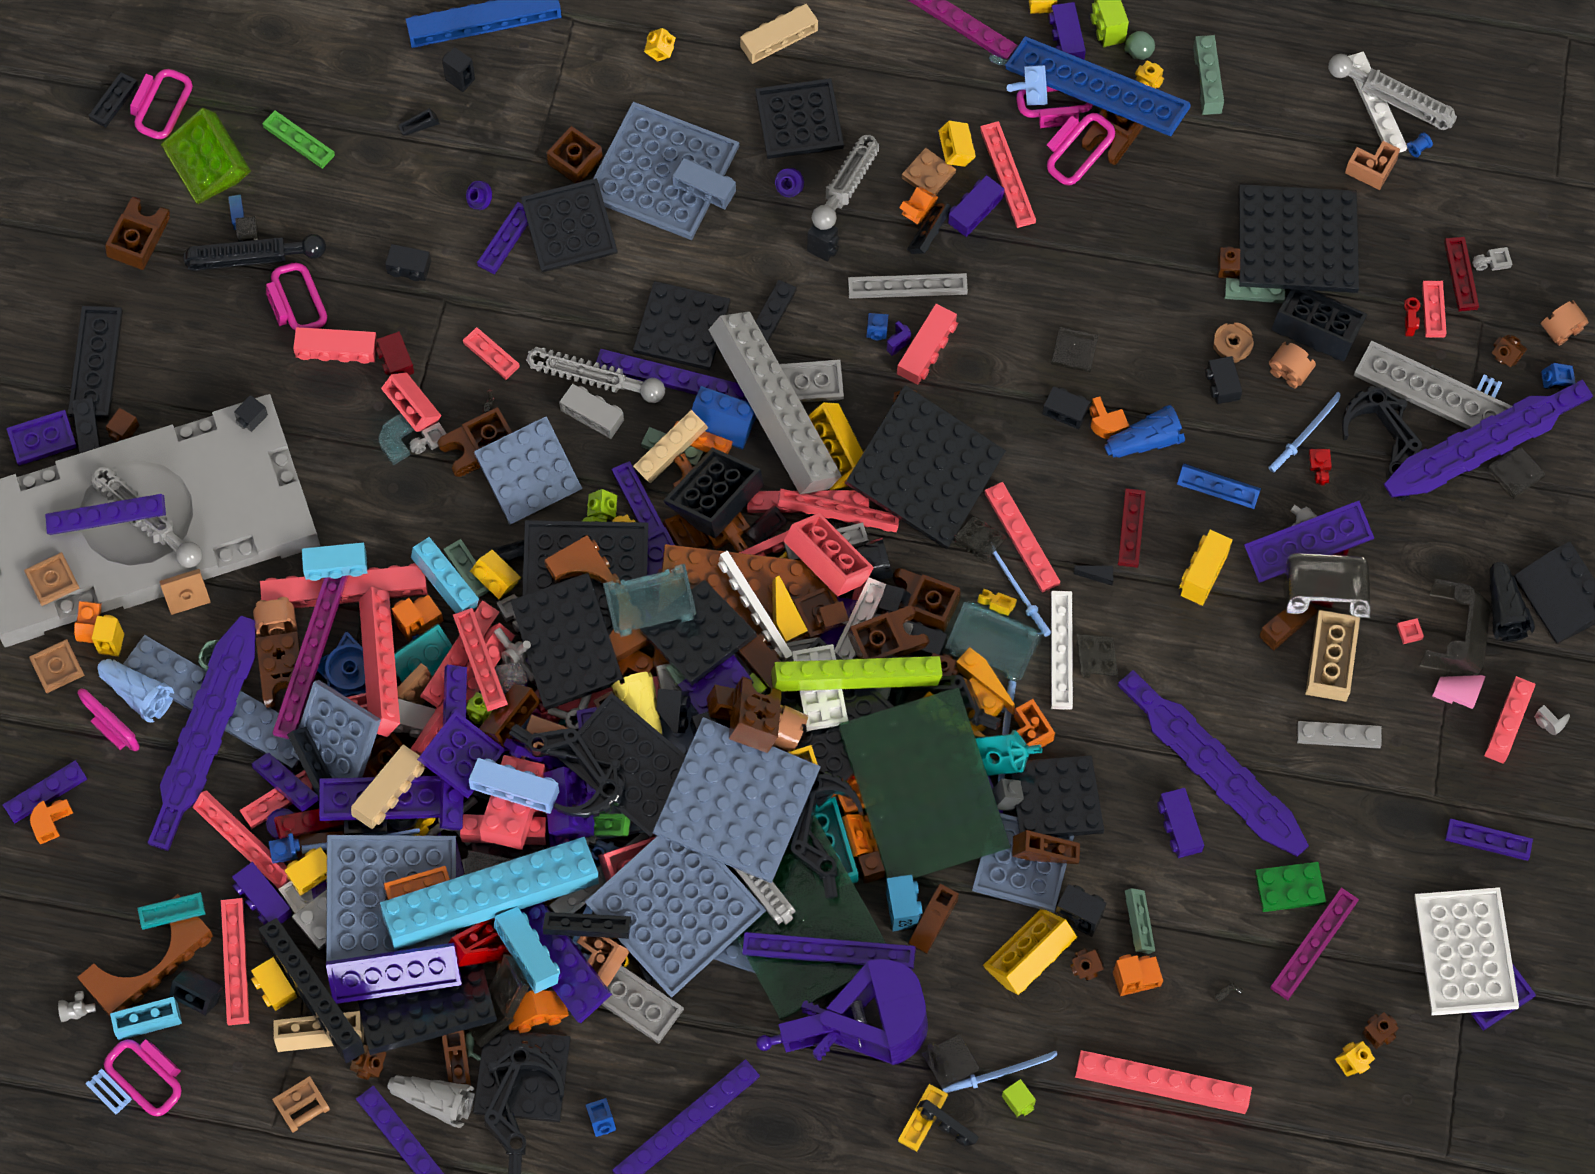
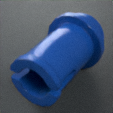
M595 847L591 852L596 866L601 864L599 858L595 855L605 853L601 847Z

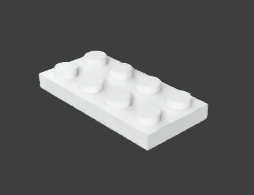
M833 644L792 651L794 661L836 660ZM842 689L799 691L803 713L808 715L807 731L848 724Z

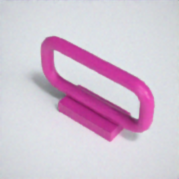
M172 69L159 71L154 80L153 76L145 75L130 105L131 114L136 116L134 121L135 127L140 133L154 139H164L170 135L192 91L193 85L190 78ZM172 77L182 81L185 87L164 130L158 132L145 127L142 124L143 118L163 78Z
M1046 86L1047 92L1058 91ZM1019 90L1016 97L1020 113L1030 118L1039 117L1040 128L1063 126L1071 116L1079 121V113L1087 112L1094 106L1086 103L1077 106L1029 110L1026 108L1024 101L1026 90Z
M1098 113L1087 114L1080 122L1071 116L1047 144L1048 148L1053 152L1047 161L1048 172L1064 185H1072L1078 182L1115 138L1114 126ZM1091 121H1097L1107 130L1106 138L1072 177H1065L1055 168V162Z
M290 263L275 268L271 275V282L266 284V296L278 325H286L288 320L289 325L295 331L296 327L316 329L323 327L327 322V313L307 267L300 263ZM295 270L301 272L320 318L318 321L305 325L297 323L279 281L281 274Z
M79 689L78 696L80 700L95 715L91 723L119 750L127 746L132 751H138L140 746L135 738V734L87 690Z
M145 1039L140 1045L134 1040H123L105 1058L104 1068L106 1073L150 1115H164L179 1100L182 1091L181 1085L174 1077L181 1070L152 1042ZM131 1048L172 1087V1095L161 1107L156 1108L151 1105L113 1068V1061L124 1049Z

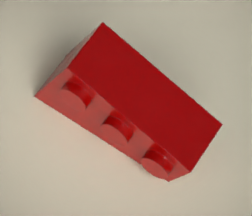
M495 918L475 924L451 938L449 943H455L459 967L498 961L503 959V954L509 955L508 949L494 928Z

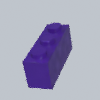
M1075 2L1052 5L1051 13H1048L1049 24H1053L1052 38L1053 41L1057 42L1056 49L1084 60L1086 50Z
M987 175L982 180L979 179L975 183L973 190L970 193H965L961 202L950 209L948 224L967 237L1004 198L1005 189Z
M1182 788L1162 793L1157 806L1160 814H1164L1166 820L1164 821V828L1166 833H1170L1172 839L1170 840V846L1173 853L1176 852L1178 858L1201 853L1204 843L1186 789Z
M253 862L232 877L235 883L233 888L239 895H245L247 898L246 904L252 911L257 910L260 914L258 919L263 925L275 918L282 924L293 915L291 908Z

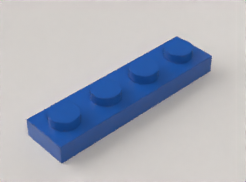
M1183 464L1177 485L1252 509L1255 508L1261 488Z

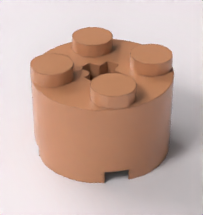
M1572 300L1552 312L1551 319L1549 320L1546 317L1541 322V325L1552 340L1560 346L1568 340L1570 335L1573 334L1575 336L1579 334L1589 322L1575 301Z
M1283 342L1269 361V365L1272 368L1270 373L1276 378L1283 377L1287 380L1286 382L1290 387L1296 389L1303 384L1315 368L1316 363L1313 359L1310 362L1307 358L1309 354L1293 343L1286 345V342Z
M280 597L277 600L269 601L260 600L256 603L253 616L257 637L297 632L294 605L289 602L287 597Z
M780 705L779 734L773 746L786 752L795 750L803 733L802 724L806 725L808 715L786 705Z

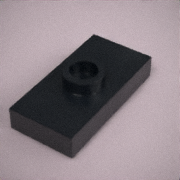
M772 506L744 533L755 546L768 540L788 521L776 506Z

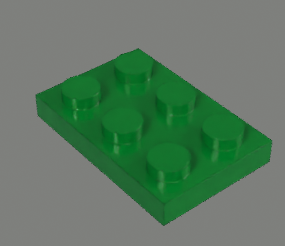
M1318 862L1256 869L1255 871L1262 912L1324 905L1326 903Z

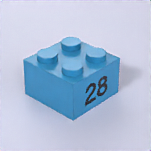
M912 875L887 878L885 892L892 931L916 928L919 920L922 918L921 901H917L919 894L917 881H913Z

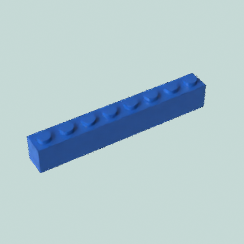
M489 0L485 3L470 4L466 7L450 8L446 11H435L421 16L414 15L406 18L411 47L414 48L562 17L559 0Z

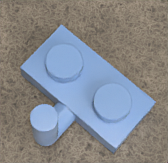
M1045 65L1025 66V82L1007 85V91L1009 92L1026 90L1027 105L1048 104Z

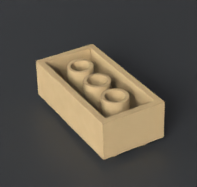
M1319 610L1315 621L1305 695L1347 701L1351 690L1360 617Z

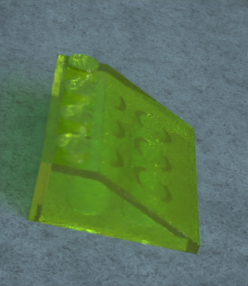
M201 108L161 144L198 204L238 184L251 172L216 113L205 108Z

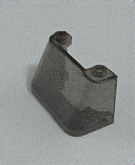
M1295 553L1288 557L1283 585L1287 613L1300 614L1305 612L1309 606V600L1350 603L1352 615L1359 618L1370 617L1369 564L1365 558Z

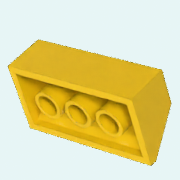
M823 402L808 416L842 475L829 490H839L848 486L845 482L863 454V451L839 403Z
M1040 909L983 966L1006 989L1019 995L1036 977L1041 975L1048 965L1054 962L1071 945L1077 936L1066 919L1047 910Z

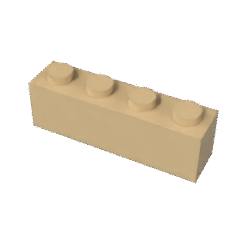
M807 4L797 6L791 12L785 15L781 14L775 20L763 23L759 28L744 33L740 37V47L753 64L818 31V20Z
M690 410L633 467L649 483H652L677 456H680L709 427Z
M402 745L351 806L352 816L371 829L376 824H381L385 819V813L390 808L393 809L396 806L399 796L402 793H406L410 789L414 778L420 777L425 767L417 760L420 755Z
M360 1011L343 1013L361 1038L362 1043H364V1027ZM314 1016L274 1020V1041L278 1052L334 1046Z

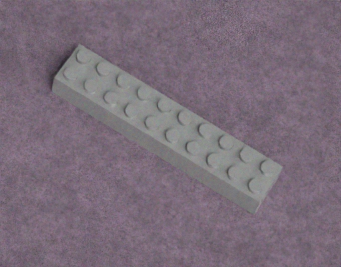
M750 312L719 316L709 328V332L799 494L830 489L842 475Z

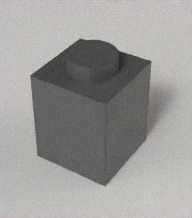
M1001 779L991 790L994 809L1013 811L1016 805L1021 803L1024 799L1021 781Z

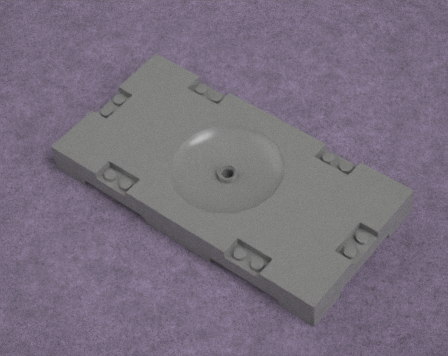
M268 394L255 398L266 407L268 416L252 432L247 428L242 429L236 423L234 411L242 404L239 403L212 412L213 416L174 428L172 424L55 461L56 465L19 477L13 474L1 478L0 640L4 647L45 635L44 631L77 621L79 601L102 603L101 613L122 606L124 609L164 597L160 581L200 569L203 580L277 556L285 558L301 553L303 548L319 547L320 542L271 395ZM98 467H109L110 470L115 471L116 477H121V482L126 481L127 487L132 486L133 492H138V497L163 494L166 515L164 516L167 517V520H172L173 533L184 543L193 542L197 544L202 550V558L199 564L193 568H186L180 565L176 559V551L167 543L164 545L160 542L154 543L153 537H148L147 531L143 532L141 526H136L135 521L49 535L46 529L45 514L113 502L107 500V495L102 496L101 491H96V488L91 483L92 472L97 470ZM62 552L80 589L41 606L24 570Z

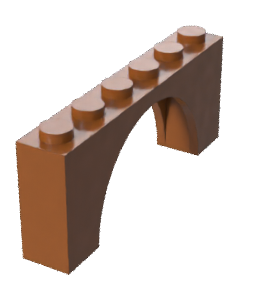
M587 535L545 559V566L555 582L589 573L591 579L601 582L613 593L619 606V616L609 636L619 662L647 646L650 642L640 631L644 624L640 619L642 615L637 607L633 608L630 603L632 601L630 595L626 590L622 591L619 586L621 582L615 573L612 574L608 569L610 567L608 560L605 556H600L598 553L600 549L594 539L590 540Z
M177 894V895H176L174 898H172V899L179 898V897H180L179 894ZM198 916L170 923L171 942L163 960L151 971L136 977H117L102 971L93 964L77 978L109 1016L110 1013L127 1009L133 1003L136 1004L141 1001L148 990L155 989L166 975L173 974L178 969V965L183 961L190 960L197 949L203 948L210 943L213 935Z

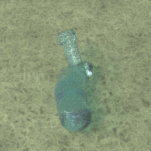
M990 55L989 57L990 62L1004 66L1009 60L996 55Z

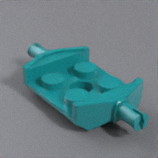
M1016 730L1007 735L974 738L973 735H970L966 743L965 752L953 753L951 759H953V763L964 761L965 764H968L971 772L977 777L1018 773L1024 771L1029 755L1042 753L1041 744L1027 745ZM990 754H997L1000 760H993Z

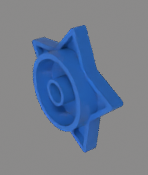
M345 632L336 649L329 655L321 657L317 673L327 682L329 687L345 697L366 693L363 647L348 632Z

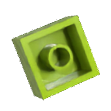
M1094 0V3H1092L1093 13L1090 14L1092 24L1096 25L1098 41L1101 40L1103 47L1124 43L1126 41L1129 21L1121 0Z

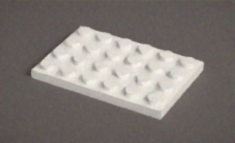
M1500 888L1415 894L1414 899L1431 1014L1445 1015L1518 1009L1519 1002Z

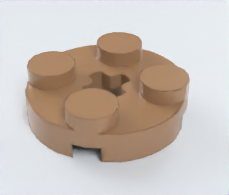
M1234 322V324L1229 325L1226 323L1217 329L1213 348L1220 357L1232 356L1234 363H1237L1251 353L1254 344L1252 333L1248 327L1241 323ZM1229 339H1237V345H1231Z

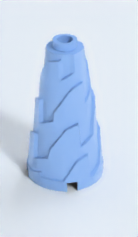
M111 659L102 660L98 664L99 677L110 685L145 721L149 723L155 722L152 718L160 719L170 707L173 698L169 694H174V691L166 683L149 678L114 659L113 661Z

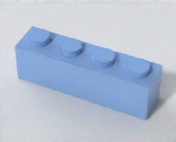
M488 758L477 759L469 778L470 789L549 814L559 794L558 782L554 779L538 777L530 771L522 772L516 770L511 765L503 766Z

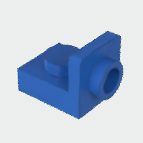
M869 313L867 338L873 340L887 338V314Z
M1553 363L1541 372L1543 385L1546 389L1554 385L1569 387L1575 384L1573 366Z
M293 833L288 834V838L269 841L273 864L298 859L297 852L301 851L299 839L294 838Z
M606 1098L586 1104L596 1137L616 1131Z

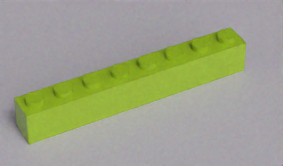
M940 656L775 662L771 676L773 687L781 691L938 686L942 677Z

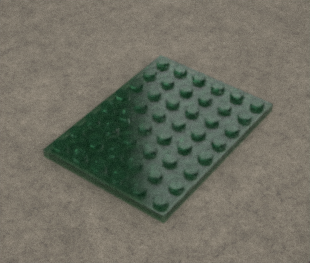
M959 687L838 725L887 878L912 875L914 879L1011 848Z
M815 814L812 833L816 839L820 840L827 854L836 863L838 876L835 880L838 897L826 899L823 880H820L814 871L794 857L791 850V843L795 833L794 829L773 879V883L794 908L793 919L786 925L784 922L778 925L770 914L765 911L737 937L742 949L745 932L886 944ZM825 864L822 867L824 872L832 869L831 864ZM726 865V866L730 869V871L740 880V882H741V883L750 891V893L756 898V896L752 893V891H751V890L748 888V886L744 883V881H743V880L741 879V877L737 874V872L733 869V867H731V866H729V865ZM746 955L780 1020L800 1011L804 1001L807 1000L808 1003H814L847 985L864 966Z

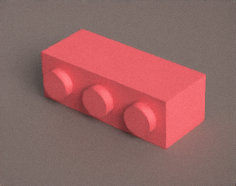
M408 373L391 374L381 388L416 432L436 424L442 416Z

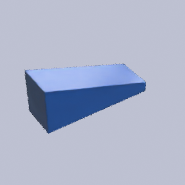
M241 195L229 196L234 230L246 228Z

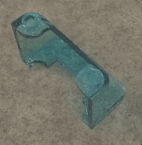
M685 564L675 566L671 573L667 569L665 572L628 581L621 580V585L614 583V581L603 583L614 632L620 633V636L630 635L632 630L681 619V622L694 619L693 615L697 614Z
M966 601L963 603L945 648L950 649V654L960 657L961 654L963 655L971 647L985 658L989 665L1006 673L1005 677L1007 679L1017 682V679L1022 680L1043 633L977 603Z

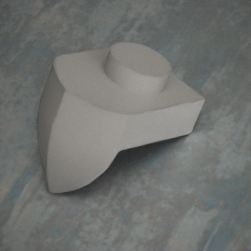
M1543 705L1538 709L1534 717L1541 728H1545L1550 734L1556 735L1565 727L1570 714L1558 720Z

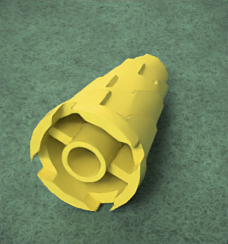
M640 672L624 677L625 681L622 685L619 680L612 685L615 696L662 734L660 714L656 710V690L651 672L649 674L648 672Z

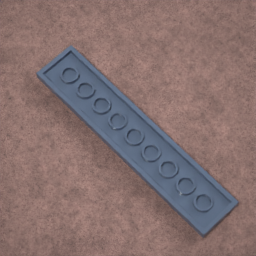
M146 635L142 637L123 663V665L134 671L169 685L174 691V694H169L173 701L190 711L193 708V701L197 690L201 688L207 673L203 668ZM240 691L236 700L237 705L232 717L228 720L225 731L264 754L270 753L281 764L294 771L300 760L291 755L293 746L290 740L273 735L279 713L271 708H266L263 703Z

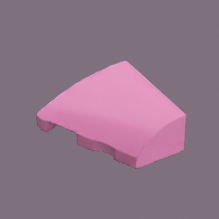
M1485 676L1440 677L1433 697L1451 704L1454 701L1473 709Z

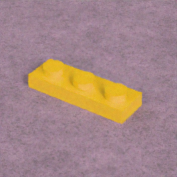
M929 1084L920 1101L927 1099L941 1109L948 1094ZM915 1108L898 1142L917 1152L934 1121L924 1119L920 1115L921 1112Z

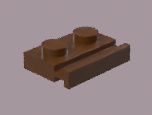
M679 514L664 520L663 525L676 546L692 548L708 546L709 541L704 533L697 530Z

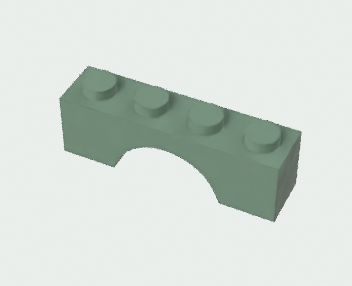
M1215 35L1196 36L1193 52L1195 65H1198L1200 74L1202 115L1222 114L1224 97Z

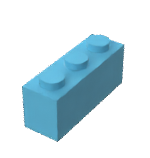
M364 543L302 549L303 572L306 580L317 581L327 577L337 579L348 575L357 577L362 574H368Z
M174 997L110 1013L114 1034L118 1040L182 1024L178 1003Z

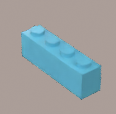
M430 537L413 547L411 559L455 614L473 608V611L477 609L479 598Z
M518 906L496 915L494 928L533 992L536 994L558 984L560 969L557 963L552 962L547 947L545 945L542 946L537 931L530 927L527 915L524 912L522 913Z

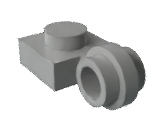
M1507 247L1488 250V257L1477 255L1473 258L1474 261L1472 262L1473 267L1478 271L1486 269L1488 267L1487 264H1490L1492 271L1511 268L1513 265Z
M438 422L422 430L423 439L419 437L413 439L409 443L410 450L415 452V454H420L425 451L426 444H428L431 450L437 448L439 438L446 434L441 424Z
M513 594L496 604L506 622L512 619L515 620L512 622V625L518 633L520 630L510 601L517 598Z

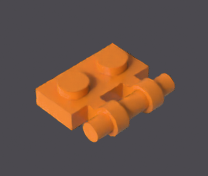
M847 814L842 817L853 857H859L879 851V854L882 855L880 849L882 846L881 841L877 839L876 826L872 822L870 815Z

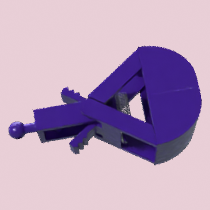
M886 959L869 960L826 1010L819 1008L818 1004L813 1005V1002L808 1003L806 1000L801 1008L803 1013L810 1016L779 1024V1035L772 1037L762 1035L757 1039L756 1045L760 1050L767 1051L772 1045L782 1043L786 1053L818 1045L813 1050V1055L819 1061L822 1060V1056H826V1052H830L829 1047L835 1043L892 1065L899 1064L909 1059L921 1048L928 1032L926 1005L919 979L910 968L902 963ZM874 997L883 1030L866 1023L863 1009Z

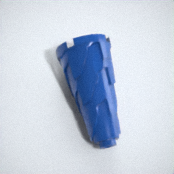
M1170 404L1146 416L1145 419L1130 425L1129 428L1112 435L1104 447L1108 456L1112 455L1113 458H1120L1136 452L1142 453L1155 448L1161 449L1174 444H1181L1185 442L1184 433L1180 434L1179 432L1182 427L1174 408Z

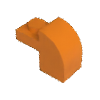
M916 187L910 200L903 201L899 208L903 210V216L916 224H920L929 214L938 196L923 187Z
M1101 397L1092 399L1091 407H1089L1092 416L1091 429L1096 435L1109 439L1112 435L1129 428L1122 409L1107 413Z
M79 601L77 622H75L76 641L93 643L92 635L96 618L101 614L102 603Z
M67 799L55 801L50 807H47L46 803L42 801L33 809L30 823L40 845L60 836L54 821L73 814Z

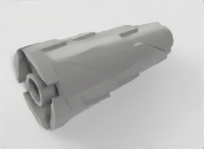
M402 1075L391 1077L388 1083V1089L392 1095L457 1128H461L465 1124L460 1121L462 1118L468 1119L474 1102L475 1093L469 1091H473L474 1087L467 1084H456Z

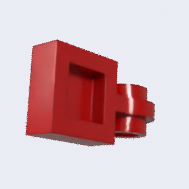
M1412 297L1408 298L1404 303V309L1406 310L1405 336H1414L1415 330L1419 329L1420 324L1419 317H1416V312L1420 309V302Z
M1310 449V471H1316V484H1320V486L1325 485V483H1329L1328 471L1332 467L1330 449Z

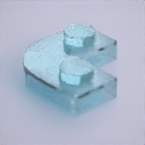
M401 413L382 426L379 435L380 447L393 465L410 455V451L401 439L414 431Z

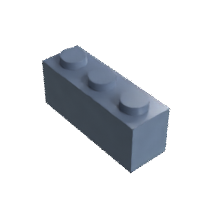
M683 158L673 175V186L724 210L736 192V182L732 178L722 176L711 168L700 166L694 160Z

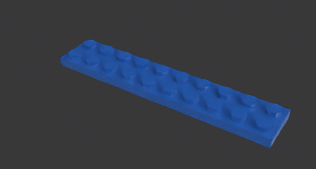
M1026 36L1005 65L1006 70L1025 77V66L1045 65L1046 86L1168 136H1172L1191 107L1188 101Z

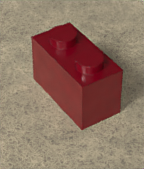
M400 331L377 339L379 347L375 349L379 359L383 358L385 362L382 364L385 375L399 373L414 374L413 364Z

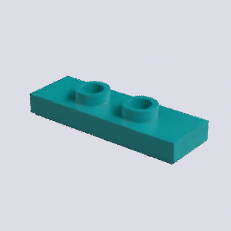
M201 892L137 908L142 930L206 914Z

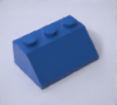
M701 386L692 407V411L709 427L705 430L706 432L733 441L732 446L743 450L757 417L749 402Z

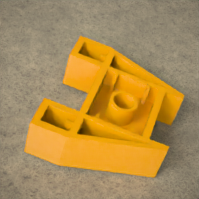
M969 647L956 661L957 668H959L958 672L971 682L985 713L996 717L1005 707L1013 715L1015 713V704L986 659ZM930 691L915 706L916 715L932 728L964 740H968L970 735H973L974 738L985 737L982 732L986 726L981 724L975 726L965 722L950 703L946 705ZM975 710L970 711L969 719L975 715Z

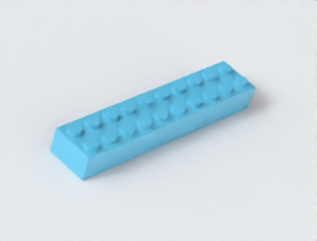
M581 837L380 902V906L394 950H398L493 919L496 915L517 906L521 910L599 884V877L586 839Z

